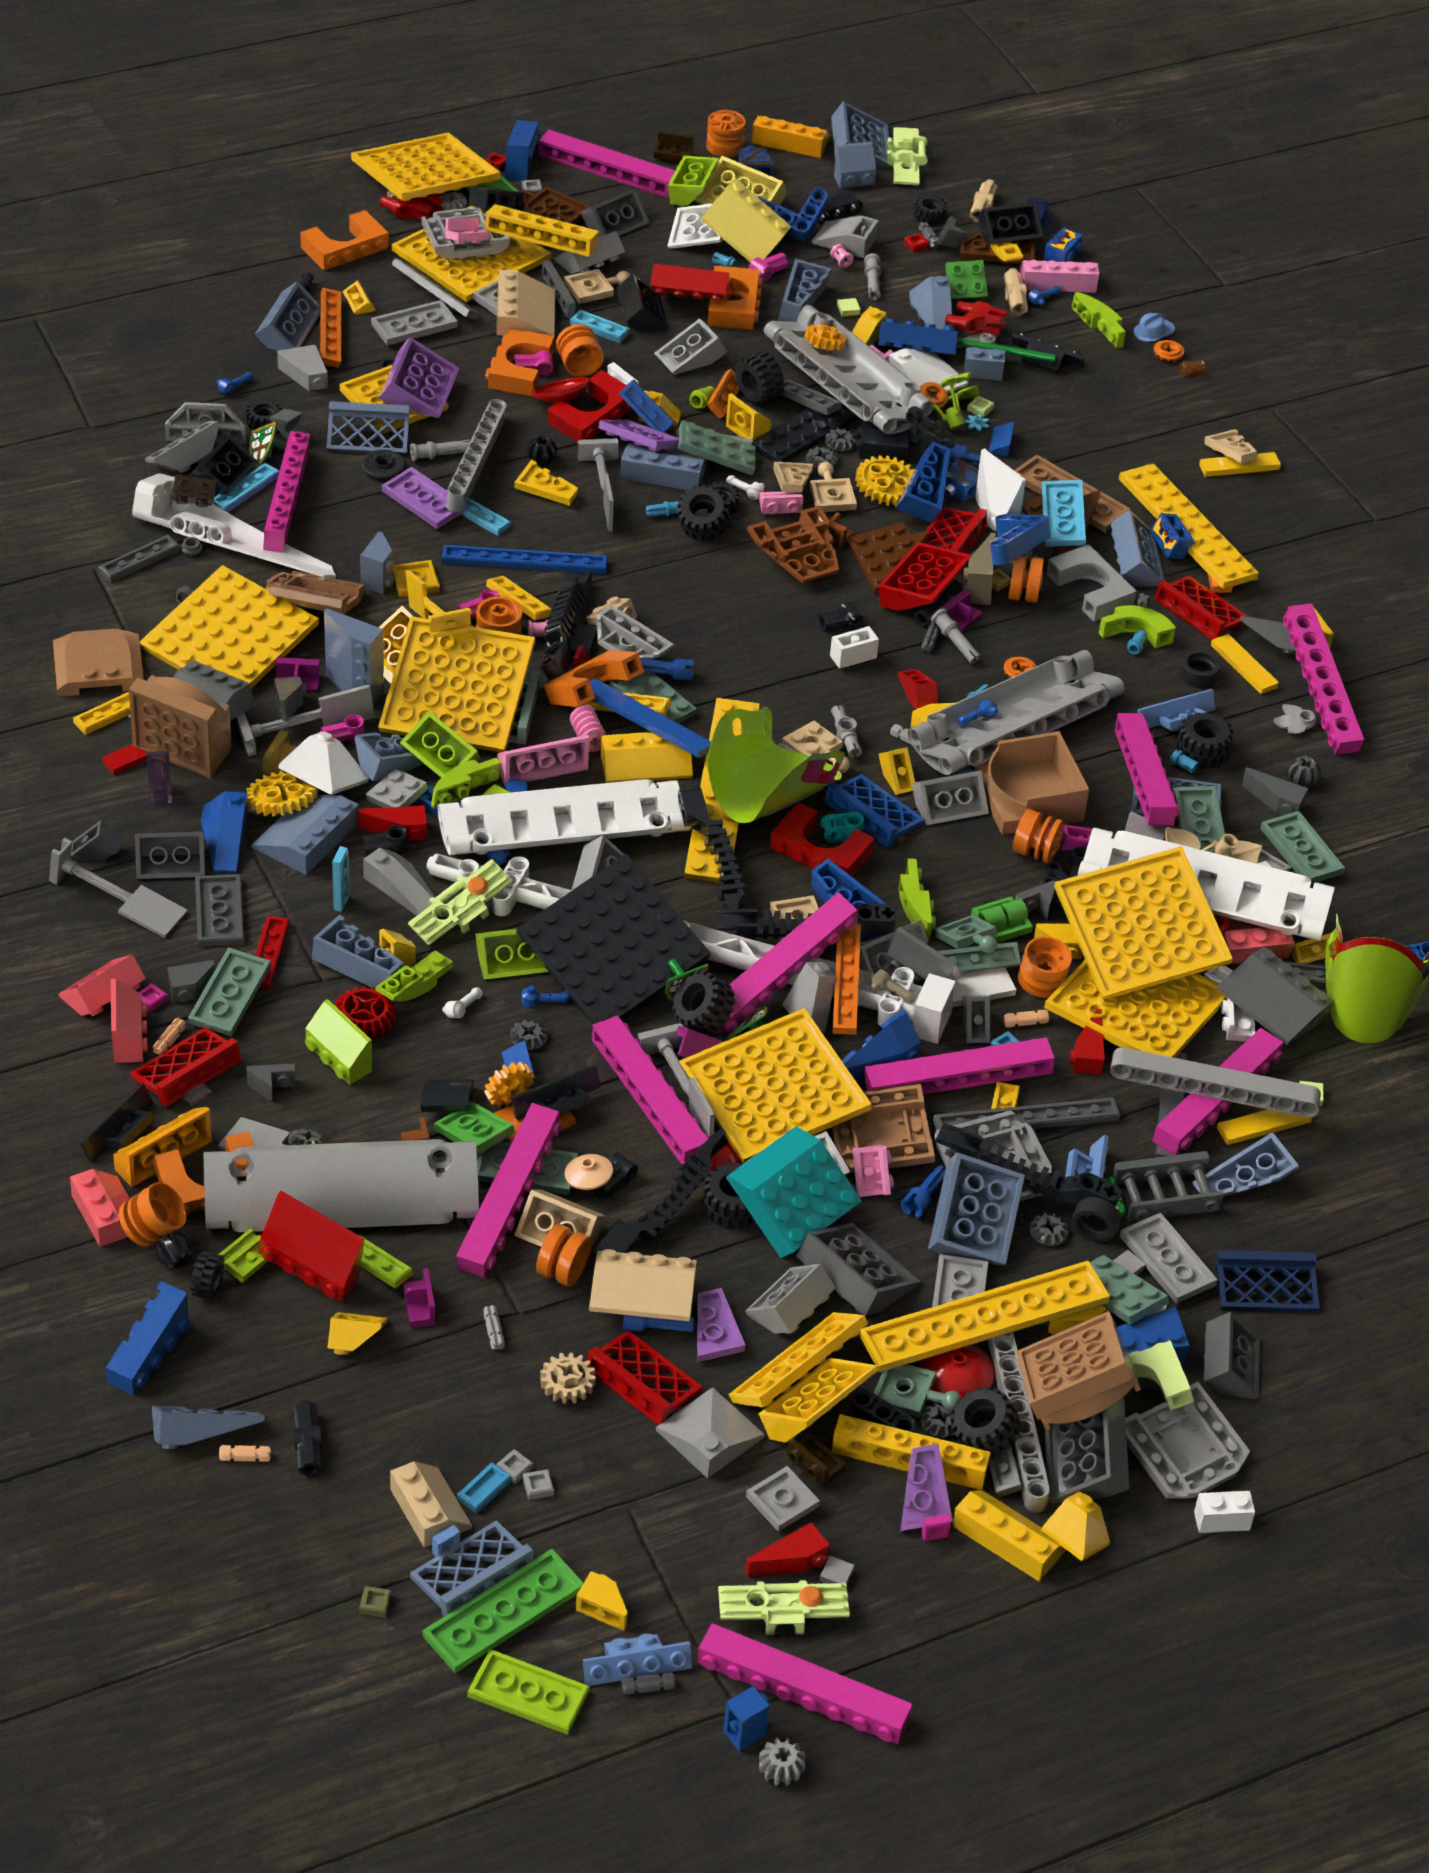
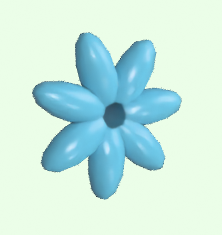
M980 414L975 416L968 415L969 420H964L965 424L969 425V429L976 427L978 431H981V428L989 427L986 424L989 419H981Z

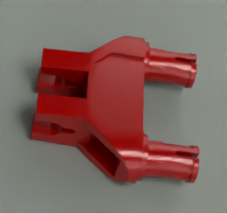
M429 194L427 197L411 198L409 201L395 200L384 195L379 202L381 207L391 210L393 215L403 219L422 220V217L425 216L427 220L433 217L429 215L430 212L443 211V207L438 206L443 203V198L435 194Z
M959 301L956 306V312L966 315L962 317L947 314L945 325L958 327L963 332L972 334L990 333L999 335L1001 328L1006 326V321H1002V317L1005 318L1008 311L994 308L984 302L977 301L973 304Z

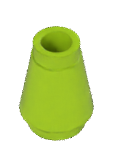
M712 386L693 391L690 396L691 405L694 408H704L715 389Z

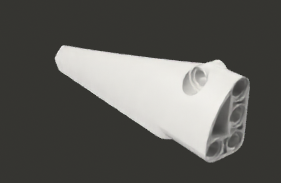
M159 473L145 478L137 484L132 510L134 518L171 528L174 532L181 535L196 537L204 542L320 577L336 578L331 565L287 544L285 545L284 553L263 550V532L214 504L203 508L196 506V503L188 502L184 505L175 503V500H170L175 477Z

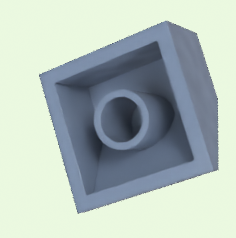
M872 142L837 145L834 177L840 188L875 185L876 164Z
M978 347L966 348L964 373L972 372L971 378L1002 381L1005 351L980 349Z
M379 531L360 555L361 584L365 585V589L384 594L394 582V576L392 575L394 560L392 559V549L384 534Z

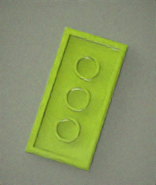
M490 1649L467 1692V1697L568 1735L590 1692V1686Z

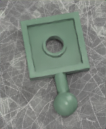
M975 915L934 929L936 938L956 949L969 948V945L977 943L981 951L989 954L997 948V940L993 937L997 935L996 927Z
M907 1364L883 1371L874 1391V1394L906 1414L919 1418L927 1400L942 1403L945 1409L952 1411L953 1406H958L957 1401L961 1397L956 1391H948L945 1394L932 1391L936 1372ZM902 1385L910 1387V1389L905 1392H901L897 1388L901 1387Z

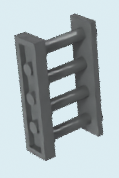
M1207 1151L1115 1163L1112 1177L1115 1178L1117 1185H1126L1132 1200L1127 1216L1128 1222L1142 1221L1160 1212L1164 1217L1220 1210L1224 1193L1223 1191L1211 1192L1204 1175L1209 1163ZM1195 1176L1201 1194L1188 1195L1181 1177ZM1172 1179L1178 1197L1165 1198L1158 1180ZM1149 1182L1155 1200L1142 1201L1135 1183Z

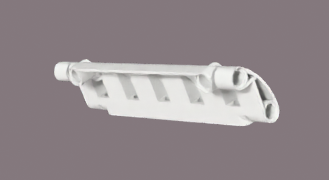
M644 779L472 796L461 800V808L458 802L438 804L441 834L449 855L468 853L483 855L489 851L593 841L602 835L607 839L643 835L658 837L663 833L691 830V827H685L678 804L679 785L677 781L657 782L655 785L652 780ZM652 822H655V824H658V825H661V826H655V825L652 824ZM477 840H482L486 844H480Z
M1095 827L1092 829L1078 875L1182 846L1214 915L1278 930L1285 935L1294 934L1317 941L1321 940L1335 887L1315 882L1312 889L1310 888L1311 879L1304 875L1127 831H1117L1114 839H1112L1113 832ZM1287 919L1293 920L1295 925L1286 926L1284 921Z

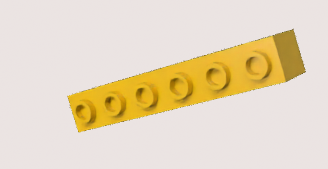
M496 204L486 212L485 230L587 257L598 248L599 231Z
M841 1414L836 1425L832 1444V1452L835 1454L907 1472L912 1448L938 1444L945 1481L978 1490L983 1488L991 1453L990 1451Z

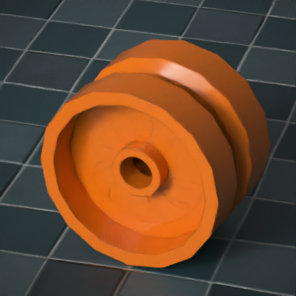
M1021 555L1014 560L1008 599L1019 601L1022 588L1026 589V602L1037 603L1038 593L1042 587L1044 558L1033 557L1030 569H1025L1026 556Z
M497 596L485 599L477 606L476 627L522 635V608L515 600L508 597Z
M555 1224L547 1234L538 1254L536 1263L537 1274L548 1279L556 1276L558 1283L572 1287L578 1281L587 1264L592 1247L591 1237L581 1232H576L572 1235L569 1227Z

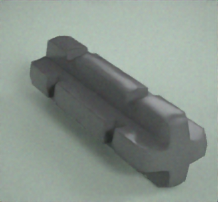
M921 222L918 229L923 237L929 242L931 248H939L940 244L937 243L938 237L927 222Z
M1141 593L1136 606L1147 608L1150 596H1145L1144 593Z
M932 621L921 646L922 650L927 651V653L931 652L934 648L940 627Z
M664 1673L662 1677H659V1674L638 1676L636 1680H633V1677L623 1678L621 1683L623 1694H634L636 1690H638V1693L660 1691L662 1687L664 1690L674 1689L675 1677L673 1673Z

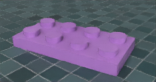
M628 419L600 420L599 429L605 430L606 434L611 436L618 435L621 440L635 441V445L648 446L651 451L660 452L661 449L674 451V448L679 446V438Z
M410 467L382 485V492L436 529L467 511V504H465L464 509L460 512L448 510L446 508L447 490L413 467Z

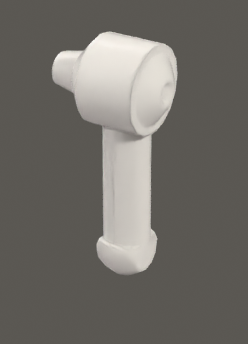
M733 475L728 476L726 480L730 486L733 484L735 487L746 491L747 496L752 500H757L759 492H764L765 485L763 483L754 482L750 485L735 478Z
M473 988L461 1000L447 1002L442 1010L448 1018H461L464 1016L465 1007L476 999H480L483 992L480 988Z

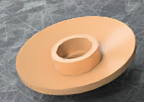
M597 1154L579 1156L570 1161L565 1168V1179L568 1184L581 1190L599 1188L609 1182L613 1175L611 1162Z

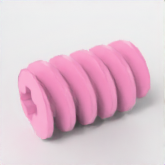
M591 705L577 707L570 715L571 725L577 737L589 735V752H597L601 750V736L606 735L605 730Z

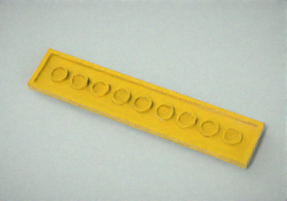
M1154 463L1119 473V480L1156 519L1160 513L1177 514L1194 539L1192 546H1189L1188 553L1222 589L1258 579L1259 572Z
M717 698L709 741L712 740L717 723L725 713L734 709L757 711L759 710L760 703ZM736 718L732 722L734 735H740L742 732L741 720ZM707 753L700 787L702 788L709 818L712 820L722 819V829L726 828L727 830L726 837L730 839L729 846H732V855H734L739 822L732 820L725 814L714 796L707 768L709 754ZM692 829L684 878L722 883L719 881L722 873H718L717 870L720 864H715L714 861L717 855L710 854L712 846L705 847L704 841L707 837Z
M1088 1260L860 1329L859 1336L874 1364L878 1366V1371L882 1372L1109 1303L1110 1295Z

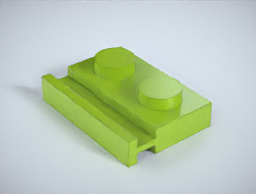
M251 1228L218 1254L224 1256V1269L242 1283L268 1262L258 1254L261 1236L255 1235Z

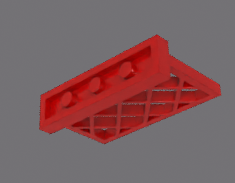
M943 507L926 529L928 531V539L932 537L937 539L926 540L924 544L933 546L941 544V548L968 554L988 527L987 510L979 509L977 513ZM945 515L953 516L946 519L944 518ZM969 519V520H971V521H967V522H964V523H963L962 520ZM958 522L956 525L949 526L951 523ZM945 526V528L936 530L937 527ZM963 529V532L954 533V531ZM947 533L950 534L949 536H945V537H941V536H940V535L947 534ZM955 541V543L946 545L947 542Z
M1186 576L1170 584L1166 581L1160 582L1154 599L1212 640L1221 637L1222 633L1245 624L1240 618L1241 616H1247L1191 576Z
M205 1027L130 1072L131 1079L139 1084L143 1083L148 1090L159 1096L161 1104L167 1107L242 1061L238 1041L233 1038L227 1041ZM205 1037L209 1038V1041L198 1042ZM207 1048V1051L196 1052V1049ZM183 1050H191L187 1053H180ZM178 1060H188L187 1063H177ZM166 1061H172L171 1064H162ZM169 1071V1074L158 1075V1072ZM145 1073H153L150 1076H142Z
M629 1330L601 1349L594 1347L588 1353L587 1361L591 1362L590 1368H595L596 1378L657 1425L667 1420L669 1414L702 1391V1385ZM628 1340L635 1348H624L622 1343ZM606 1354H618V1360H613ZM622 1355L636 1356V1361L623 1360ZM640 1356L650 1357L654 1362H641ZM625 1368L637 1369V1374H631ZM641 1369L654 1370L655 1375H642ZM659 1370L669 1371L672 1377L659 1376ZM643 1382L655 1383L656 1388H649ZM660 1383L673 1384L674 1390L660 1389ZM677 1384L687 1385L691 1389L689 1391L678 1390ZM661 1396L674 1397V1401L670 1404Z

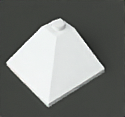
M712 204L677 209L668 242L669 249L719 243L724 240L700 219Z
M904 348L889 354V363L919 387L926 382H935L941 385V382L946 378L959 375L934 352ZM963 381L955 384L954 391L968 386V382ZM950 385L943 387L947 393L951 392ZM936 394L932 396L929 395V398H935Z
M983 449L981 450L975 498L980 509L987 510L988 526L997 532L996 516L1001 514H1021L1026 479L990 452Z
M323 731L309 736L278 767L330 795L369 781L368 776L361 770L342 743L333 738L330 733Z

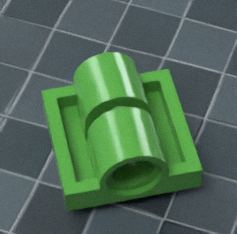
M983 260L947 262L945 264V277H949L951 301L986 299L988 297Z
M1010 896L974 907L971 911V915H975L996 927L997 935L993 937L997 940V943L1032 932L1033 925L1028 920L1027 907L1022 899L1014 900Z

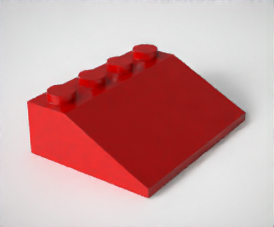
M654 264L650 286L655 294L666 295L668 293L680 298L692 296V298L698 300L711 298L715 302L729 300L735 295V288L729 272Z
M917 542L878 586L880 606L900 611L934 603L969 563L972 555Z
M280 1191L261 1235L258 1254L265 1260L282 1267L285 1272L299 1277L307 1285L321 1290L329 1298L342 1302L358 1283L365 1239L287 1193Z

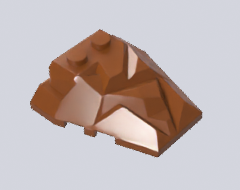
M820 505L802 510L799 522L771 529L767 522L764 521L747 528L756 545L801 583L839 572L836 552L832 546L833 538L829 532V519Z

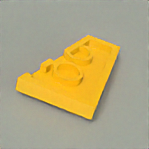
M533 460L529 462L515 481V489L569 506L578 495V488L561 477H554L550 474V470L546 468L541 469L537 466V462Z

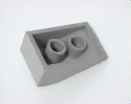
M698 319L654 354L673 375L713 364L726 354L727 351L716 334L701 319Z

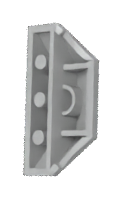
M185 402L165 422L166 441H176L207 421H218L219 428L215 443H220L229 434L239 444H246V425L226 404Z
M207 421L200 427L145 458V461L170 471L182 473L189 470L191 464L202 462L213 450L219 428L218 421Z
M612 605L597 614L598 644L607 650L638 652L640 659L653 660L674 647L673 643Z

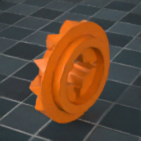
M1163 340L1154 345L1153 352L1155 357H1159L1161 361L1167 360L1169 362L1172 360L1176 362L1177 359H1182L1184 348L1175 341Z
M926 382L920 386V393L932 401L933 404H936L939 408L945 406L948 401V394L940 384ZM936 394L935 398H929V395L932 396Z
M1012 657L1004 663V675L1009 676L1010 679L1023 673L1020 671L1025 672L1036 667V664L1025 657Z

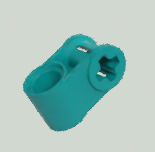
M849 812L824 816L820 823L821 827L825 830V841L828 843L844 842L855 829L863 832V815L859 812Z

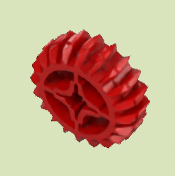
M363 986L362 989L354 987L353 991L346 990L345 995H340L339 999L335 1001V1006L374 1041L377 1036L384 1037L385 1032L390 1033L391 1028L396 1022L397 1010L395 1009L394 1001L376 991L374 986L371 989H366Z

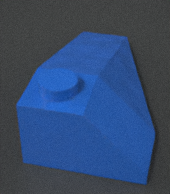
M224 791L203 806L201 827L205 835V842L209 850L214 873L237 874L248 815V799L245 792Z
M905 1010L886 1020L881 1025L883 1030L875 1037L868 1036L865 1039L866 1043L858 1052L853 1050L842 1060L855 1081L864 1079L865 1067L919 1057L921 1042Z

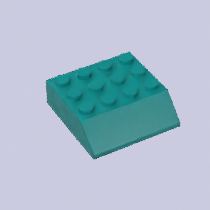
M797 1126L726 1176L780 1258L799 1249L808 1233L827 1228L862 1201L822 1141Z

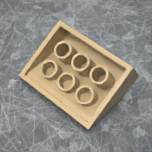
M499 270L496 335H506L509 328L554 336L555 289L519 271Z
M611 1249L598 1250L589 1311L690 1322L697 1261L687 1257L667 1258L660 1254L648 1256L641 1255L638 1252L618 1253Z

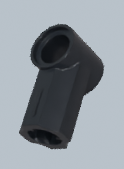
M845 602L837 610L819 614L818 620L823 631L842 626L855 629L862 624L863 616L853 602Z
M393 825L384 833L362 836L365 855L373 853L378 848L396 852L399 855L405 853L408 849L407 830L401 825Z
M616 1152L609 1159L613 1166L612 1178L605 1185L594 1189L595 1193L600 1197H607L623 1181L629 1183L635 1177L638 1165Z

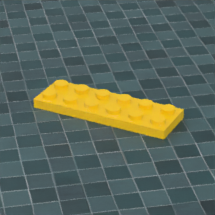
M833 1312L728 1394L732 1403L759 1406L761 1408L770 1405L776 1396L788 1391L791 1388V1384L796 1380L807 1376L810 1369L823 1363L832 1352L841 1349L844 1342L860 1334V1329L868 1324L865 1316Z

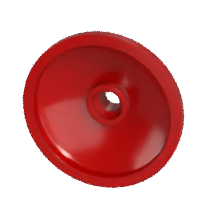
M576 377L551 382L534 389L532 396L548 404H556L560 400L570 404L571 400L579 397L588 388L590 381L586 377Z
M974 1344L922 1359L919 1368L936 1372L932 1391L943 1394L948 1391H956L961 1395L962 1399L968 1391L972 1393L975 1391V1388L979 1387L981 1390H984L985 1387H992L994 1382L995 1369L991 1358L984 1350Z

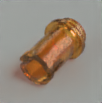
M1185 360L1179 364V371L1185 376H1188L1190 373H1202L1205 367L1200 368L1198 366H1205L1203 360L1193 362Z

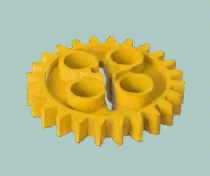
M881 455L878 456V459L872 456L871 460L865 459L864 463L861 462L857 468L856 486L860 487V492H865V497L871 496V501L877 499L879 504L886 502L887 506L890 503L896 506L915 469L910 470V464L903 465V460L897 462L896 457L890 460L889 456H886V459H883Z
M280 771L279 774L272 772L269 777L263 775L262 780L256 779V783H251L250 788H247L248 807H251V811L256 810L257 814L263 812L264 816L272 813V816H275L277 813L284 816L285 812L293 814V810L301 811V807H309L308 803H314V799L317 798L318 794L317 787L288 772L283 773V771Z

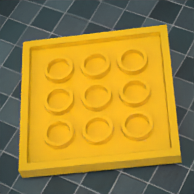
M393 365L341 383L340 391L351 403L386 404L379 399V396ZM447 402L445 403L442 412L448 410ZM410 412L409 424L429 416ZM376 420L372 424L377 431L386 425L382 420ZM396 421L391 426L397 429L403 427L405 422ZM388 428L382 434L387 433L391 430Z

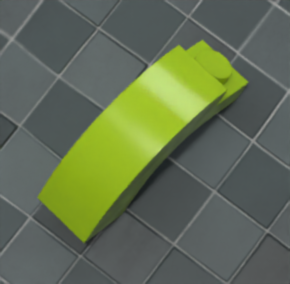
M1142 606L1115 607L1114 614L1101 617L1099 634L1102 638L1124 632L1135 633L1138 630H1143L1147 633V639L1154 648L1173 643L1176 627L1167 617L1155 610Z

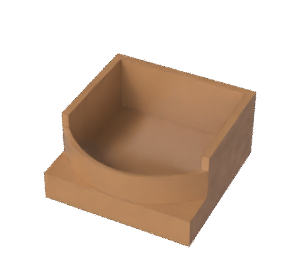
M151 675L147 681L137 677L129 688L133 746L151 752L155 757L211 778L231 750L230 706L225 704L222 708L200 688L172 677H156Z
M1059 731L998 741L997 748L990 757V760L979 766H974V771L981 770L987 805L1002 835L1016 833L1019 822L1027 808L1043 813L1042 824H1044L1049 816L1054 817V823L1057 819L1063 820L1064 824L1084 821L1089 788Z
M1109 1311L1016 1351L1030 1406L1037 1419H1041L1046 1430L1051 1428L1050 1424L1075 1422L1102 1412L1125 1396L1133 1386L1136 1392L1141 1390L1129 1351Z

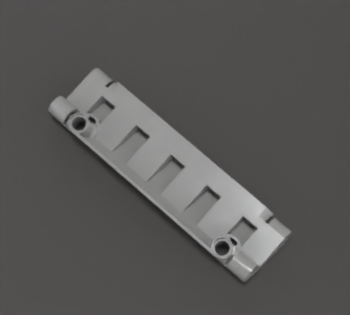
M805 305L800 310L797 322L770 321L764 328V334L774 342V346L779 352L841 401L864 421L872 422L885 434H895L911 428V425L906 420V413L910 407L917 406L926 417L934 408L933 402L920 393L921 388L833 317L820 313L811 305ZM812 324L816 326L824 324L837 328V331H841V334H844L845 338H847L843 350L837 351L834 349L833 351H827L814 347V344H810V341H807L806 337H804L806 328Z
M1082 650L1071 656L1056 657L927 716L926 722L910 728L907 736L914 749L927 764L940 773L950 775L969 765L979 766L989 761L997 748L998 741L1049 733L1103 708L1109 700L1122 695L1125 687L1120 678L1094 671L1091 654L1087 650ZM986 699L997 704L998 714L993 717L982 716L966 726L958 724V718L978 709L981 701Z
M440 1139L282 1145L240 1147L230 1152H204L206 1229L229 1228V1221H232V1229L237 1232H247L250 1228L253 1232L263 1231L280 1191L287 1193L345 1228L444 1224L453 1220V1212H456L457 1219L475 1218L479 1211L476 1141L450 1143ZM437 1150H442L445 1152V1155L435 1157L433 1153ZM239 1158H244L248 1163L238 1165L235 1161ZM435 1168H445V1172L437 1173ZM237 1176H247V1180L238 1181Z

